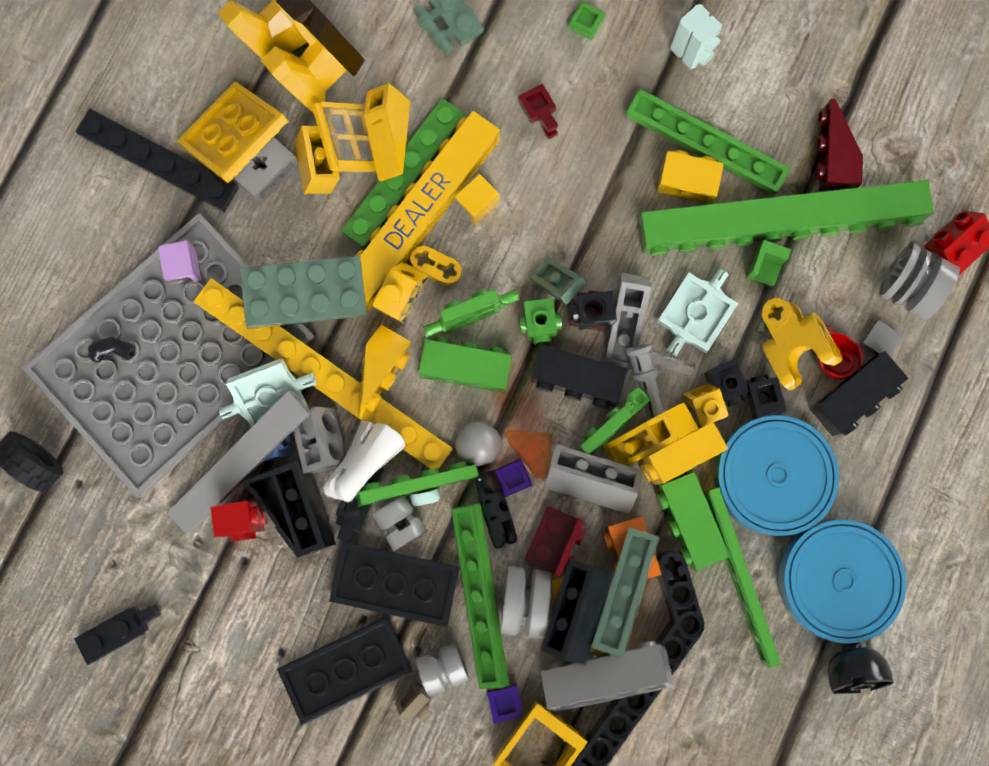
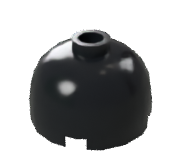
M860 642L842 645L843 651L834 654L829 662L827 671L828 681L833 694L861 693L860 690L868 688L874 691L894 683L890 666L885 657L872 648L862 647Z

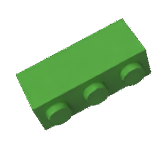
M433 337L432 340L425 339L418 372L420 378L506 393L512 355L507 354L506 349L490 347V351L478 349L479 345L470 342H461L460 346L449 344L450 340L443 337Z
M695 472L657 486L659 493L655 494L660 508L667 510L670 521H667L668 528L673 538L678 537L682 549H679V553L686 560L687 566L690 565L692 570H700L730 557Z

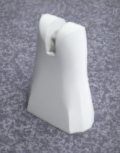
M361 421L345 458L324 485L325 494L328 497L345 502L352 501L369 478L405 447V441L402 436L386 424L376 423L374 425L371 422Z

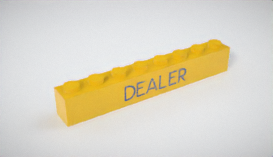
M472 111L468 117L464 116L461 118L455 128L456 133L451 139L447 138L444 140L438 150L439 155L436 159L426 163L422 169V177L416 184L413 182L409 185L404 193L405 199L399 206L395 205L392 207L387 215L388 221L382 228L378 227L370 236V244L364 251L360 250L355 255L360 256L367 313L373 307V302L389 270L400 263H407L412 251L420 246L456 199V195L467 185L500 142L501 130L475 111Z

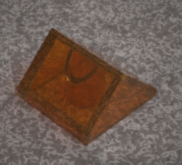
M508 429L504 433L505 440L539 483H542L548 478L553 434Z

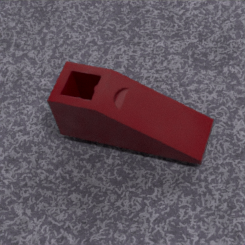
M831 98L825 107L820 109L818 114V125L821 126V135L818 137L816 146L817 153H820V163L817 164L815 179L819 180L818 190L834 191L858 188L862 184L863 154L836 99Z

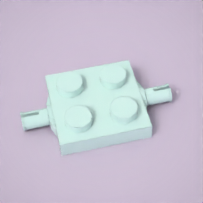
M718 269L710 282L700 280L691 273L686 275L657 320V323L670 330L675 336L666 349L669 354L677 345L671 354L677 357L685 343L695 346L704 353L708 352L738 305L737 302L727 297L720 289L725 279L729 276L726 271L718 280L724 271Z
M283 358L228 378L226 385L233 395L234 403L220 407L219 414L220 416L222 415V419L240 414L252 427L289 390H292L308 408L309 406L302 395V389L317 385L316 377H314L313 373L296 379L290 373Z

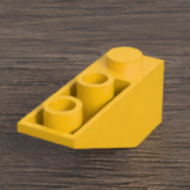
M390 83L367 91L364 111L377 178L380 182L403 174L410 100Z
M380 325L366 343L362 358L358 417L361 419L368 410L373 412L382 397L380 393L383 389L388 391L397 377L395 373L398 369L404 370L411 358V355L408 354L411 341L383 325Z

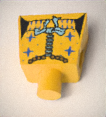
M404 262L392 267L372 306L385 315L405 324L429 275Z

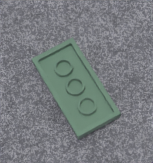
M360 256L240 268L247 329L367 316Z

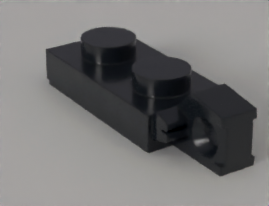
M384 467L375 472L364 485L381 482L385 470ZM356 496L350 502L340 501L336 512V524L341 525L337 536L339 542L350 545L355 531L362 532L373 503L358 507Z
M156 604L141 611L138 606H134L75 637L74 640L86 664L90 665L145 635V632L149 630L146 623L159 617L161 613Z

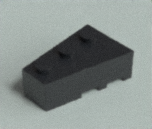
M293 461L241 482L245 489H249L258 501L260 509L266 512L275 524L274 528L297 558L336 545L312 473H303L300 461Z

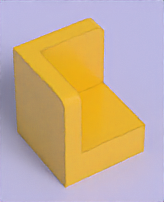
M479 174L456 195V201L470 214L471 221L476 225L499 204L500 194Z

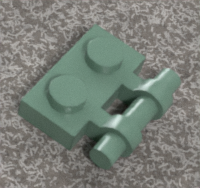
M429 0L432 11H426L421 4L413 10L418 18V24L422 29H426L432 36L433 44L436 48H441L445 55L450 54L454 50L450 43L452 40L455 39L463 47L484 32V27L464 0ZM441 20L447 29L445 31H441L436 25L438 21Z

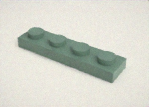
M629 527L592 648L624 658L659 542V536Z

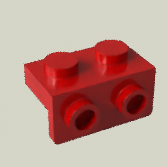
M962 211L956 214L953 220L941 231L935 233L924 247L926 250L937 253L939 257L960 267V275L989 248V221L985 213Z

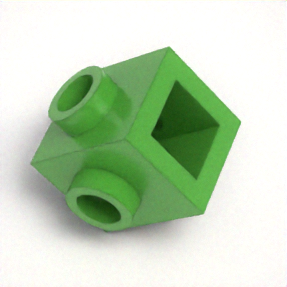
M553 298L524 301V316H519L521 334L526 333L527 341H534L535 345L551 343V339L556 338L557 330H562L560 312L555 313ZM537 321H541L544 324L540 325L537 323Z

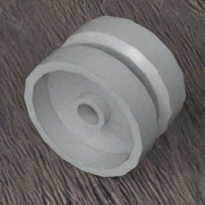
M508 566L500 634L516 636L520 630L521 618L526 617L525 633L527 637L544 639L551 608V572L534 570L531 575L530 587L525 588L526 572L524 568Z

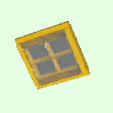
M334 102L314 103L312 107L330 170L341 172H376L364 118L365 105Z

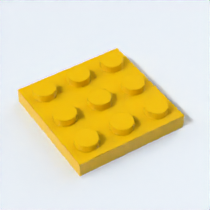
M235 81L190 126L177 142L226 183H229L280 131L288 120L281 112Z

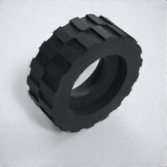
M9 431L0 440V468L26 487L45 493L64 473L63 467L51 453L25 435Z

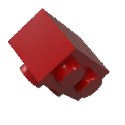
M242 501L211 506L214 538L230 537L231 542L256 539V533L265 531L264 525L268 524V515L260 509L259 503L256 501Z

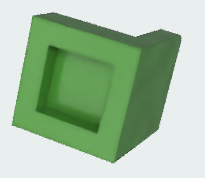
M763 240L756 247L746 279L773 287L776 284L781 266L788 261L792 249Z

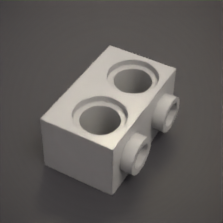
M312 407L309 408L311 413L294 429L303 473H326L336 469L345 458L346 453L335 408Z

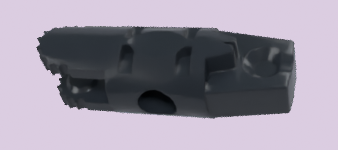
M494 470L478 474L479 476L475 478L478 500L481 503L482 513L492 545L495 549H499L505 546L506 543L510 545L516 543L518 539L504 490H502Z

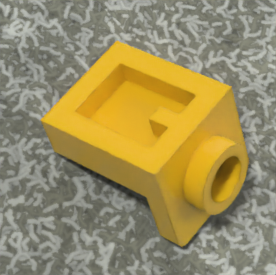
M708 383L682 393L685 404L694 409L701 426L728 416L719 388Z

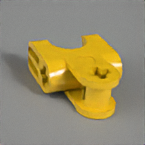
M781 298L770 299L764 304L762 318L772 338L762 343V348L780 383L785 388L793 390L801 384L802 376L798 370V359L808 349H813L818 358L828 365L834 366L842 361L839 349L825 324L816 313L813 312L804 317L796 304Z

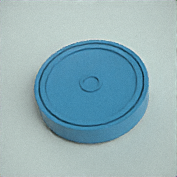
M771 415L743 424L726 438L724 442L728 449L718 454L715 460L714 484L715 488H720L728 514L741 526L764 535H793L813 527L828 513L838 491V464L829 443L811 425L793 417Z
M825 520L818 522L808 530L798 533L788 543L779 563L778 586L780 596L787 611L802 628L818 637L833 642L858 643L878 636L897 618L905 599L906 574L897 550L878 530L853 520Z

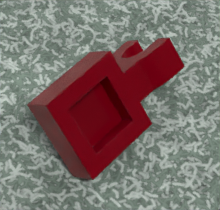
M541 84L519 95L518 102L530 123L532 124L539 120L548 140L557 136L556 128H558V124L551 115L556 112V105L545 86Z

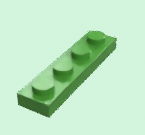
M466 461L449 465L450 471L438 473V468L420 472L421 478L412 480L409 479V475L391 479V485L380 487V482L364 485L362 492L356 494L358 507L474 479L479 476L476 464L467 466Z

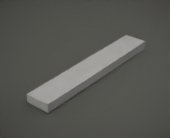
M292 390L287 391L167 514L186 535L192 533L211 514L210 507L220 505L311 411Z

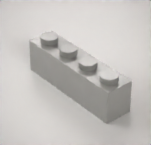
M655 641L638 644V649L625 651L624 658L608 653V656L597 658L596 655H589L586 665L578 663L568 665V662L551 664L549 670L541 671L547 709L561 712L674 687L667 651L660 644L656 645Z

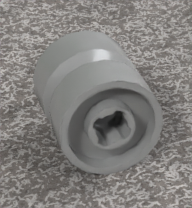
M406 495L389 503L372 515L380 530L387 531L385 538L393 551L400 549L427 532L419 517L412 516L414 509ZM404 520L407 527L399 531L395 525Z
M457 643L441 648L439 655L431 652L416 658L418 672L429 697L445 691L446 684H451L455 687L470 681Z

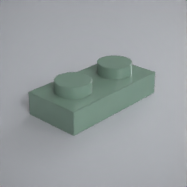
M547 257L529 276L534 285L566 305L586 285V282L580 275L550 257Z

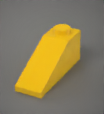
M683 402L605 444L603 448L610 461L629 466L699 428Z

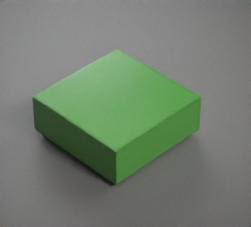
M581 1L568 23V28L593 40L605 19L606 13Z

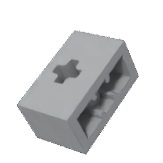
M273 137L233 180L261 205L298 168V162L295 156Z

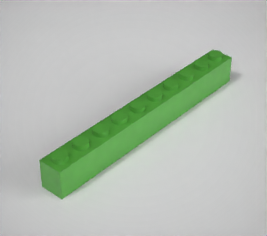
M922 180L648 211L641 213L638 219L642 253H651V256H661L667 254L668 250L679 249L680 253L695 251L696 247L707 246L709 250L723 248L725 244L736 243V246H747L753 244V241L766 240L774 243L781 241L783 237H793V240H802L809 238L810 234L821 233L822 237H828L844 230H849V233L855 234L864 232L867 228L877 227L878 230L892 229L897 224L915 227L924 224V220L934 214L929 181Z

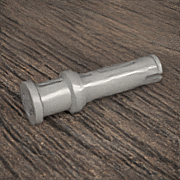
M642 344L631 347L625 352L631 359L634 371L632 379L638 382L639 388L651 399V402L644 407L649 421L663 413L664 409L656 382L659 372L658 368L653 365L650 353L652 345Z

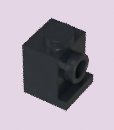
M737 359L709 369L704 373L707 382L720 389L724 403L726 402L728 407L745 401L743 395L749 393ZM727 379L732 380L733 389L726 386Z
M768 374L751 378V383L747 384L749 389L747 397L752 412V420L765 416L782 415L787 412L778 377L769 379ZM759 393L767 395L768 401L766 403L759 401Z

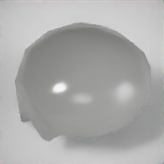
M472 422L466 424L456 434L454 447L457 456L463 462L466 461L467 465H489L501 453L502 440L499 432L491 425L483 422Z

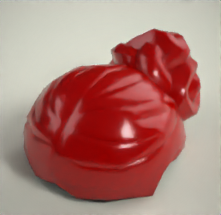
M825 325L842 355V361L834 366L823 363L816 354L817 363L822 372L828 377L835 380L849 378L861 367L863 360L861 348L845 334L837 333L829 325Z

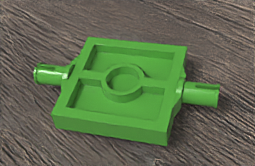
M482 289L472 294V299L462 303L460 300H455L444 306L445 310L440 311L441 318L438 321L422 326L426 337L428 338L441 331L450 333L499 313L500 309L504 308V306L520 301L516 289L500 296L497 294L496 289L490 292L488 289Z

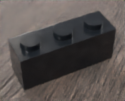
M542 345L531 382L536 383V388L552 393L553 389L565 392L564 397L581 401L583 397L593 400L592 405L609 409L610 406L615 407L618 404L627 369Z
M884 351L873 356L852 376L846 378L814 404L810 411L831 436L842 433L846 436L859 426L856 421L862 416L869 417L881 408L879 402L884 398L891 399L903 390L901 384L909 378L888 353Z
M569 559L541 645V651L565 661L586 665L614 574Z

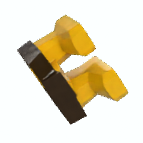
M229 0L217 13L226 25L262 58L261 62L270 73L313 113L312 105L314 103L326 102V91L345 72L355 77L365 61L310 0H272L260 14ZM306 43L309 44L301 57L290 53Z

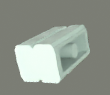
M701 4L696 5L680 19L670 48L677 57L683 58L682 61L690 69L696 68L699 64L704 66L715 54L713 50L721 41L718 35L722 29V24L713 16L709 17L710 13Z

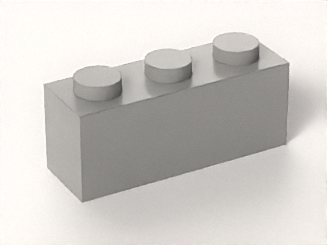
M557 444L543 488L630 514L639 493L643 470Z

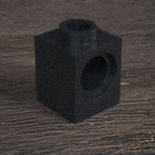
M613 290L577 295L574 301L575 304L570 305L572 322H578L579 330L613 326L617 321ZM587 305L597 306L600 310V315L598 317L588 316L585 312V307Z

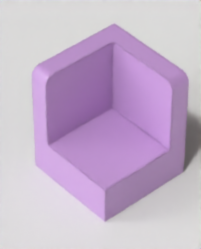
M186 240L158 246L162 274L166 281L190 277L195 282L201 281L196 248Z

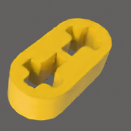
M419 246L411 253L410 262L412 267L429 275V279L448 287L458 284L461 280V266L455 259L427 246ZM425 254H428V260L434 263V266L424 263L422 267L419 266L417 257H423ZM452 266L456 276L450 275L448 279H445L444 272L438 269V267L449 269Z

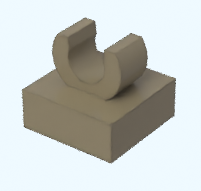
M416 681L395 703L399 716L407 723L415 716L425 723L433 715L429 710L430 706L427 704L429 697L425 689Z

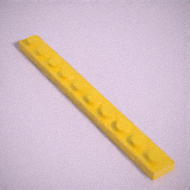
M210 278L193 301L275 360L283 358L288 369L299 377L313 373L317 380V385H313L316 389L358 417L360 383L280 326L247 329L243 300ZM382 398L373 412L368 410L362 419L359 418L374 425L376 423L386 424L395 430L405 441L403 450L430 469H439L453 449Z

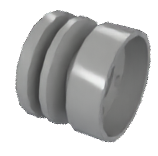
M912 242L906 246L889 266L880 287L879 296L885 300L892 297V303L897 306L908 298L906 310L923 320H927L939 310L951 293L958 279L960 267L942 257L937 258L929 265L932 253L926 249L920 252L921 247Z

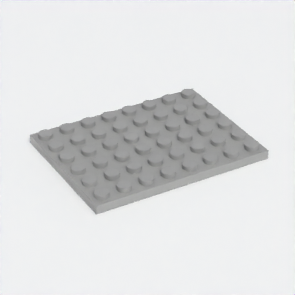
M200 213L163 245L186 240L196 248L201 281L195 282L190 277L166 281L163 278L159 251L157 249L22 368L136 497H142L228 419H222V415L220 416L219 414L220 407L234 403L233 395L226 385L228 378L275 361L270 355L193 302L210 278L243 300L240 268L249 267ZM303 323L279 325L307 346L316 339ZM114 337L135 347V352L130 360L111 353L105 355V359L101 360V362H94L88 357V347L93 341Z

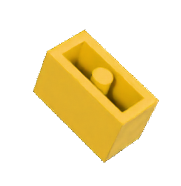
M301 126L294 145L303 195L331 194L340 180L339 172L329 168L318 126Z
M681 150L667 151L662 163L656 193L712 204L718 195L724 163L717 162L715 158L708 156L700 158L689 156L687 152Z

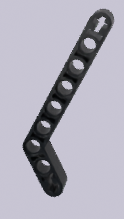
M664 551L656 557L662 575H658V579L671 620L655 642L656 645L660 644L663 647L668 641H675L677 643L676 653L668 656L673 675L705 629V622L686 560L680 553ZM668 557L670 560L676 561L677 565L673 566L674 576L682 577V580L668 582V579H674L671 570L664 568V565L668 563ZM678 586H683L686 590V597L681 602H675L672 595L673 590ZM692 616L695 620V626L691 631L684 632L682 621L685 617ZM662 689L643 693L641 702L637 705H629L627 702L628 697L612 700L586 736L587 743L571 766H592L591 763L595 766H608ZM613 717H623L624 725L621 729L612 730L609 728V722ZM596 742L606 744V750L601 755H594L590 752L592 745ZM584 756H586L590 761L588 762V764H586Z

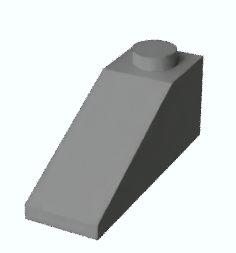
M621 273L615 298L617 321L613 326H610L604 363L633 369L630 356H627L625 351L639 344L651 291L649 277Z

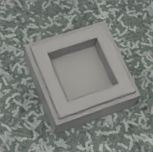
M878 319L873 323L860 345L875 355L886 351L890 356L903 335Z

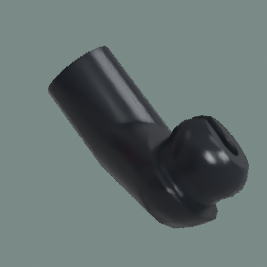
M108 337L93 341L88 347V357L94 362H101V360L105 359V355L114 353L126 360H130L134 355L135 347L117 338Z

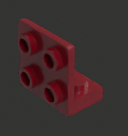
M547 506L524 561L550 571L553 575L560 578L562 572L565 573L569 559L574 560V556L570 555L574 544L580 545L587 528L582 526L584 520L579 517L574 518Z

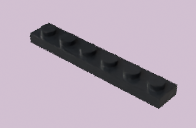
M90 108L75 131L77 135L224 213L238 191V187L233 183H226L214 173Z

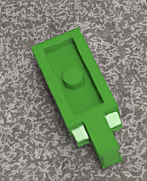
M639 387L627 394L625 406L622 409L617 406L605 417L607 422L600 429L595 426L583 436L585 442L581 445V448L587 454H594L651 402V399Z

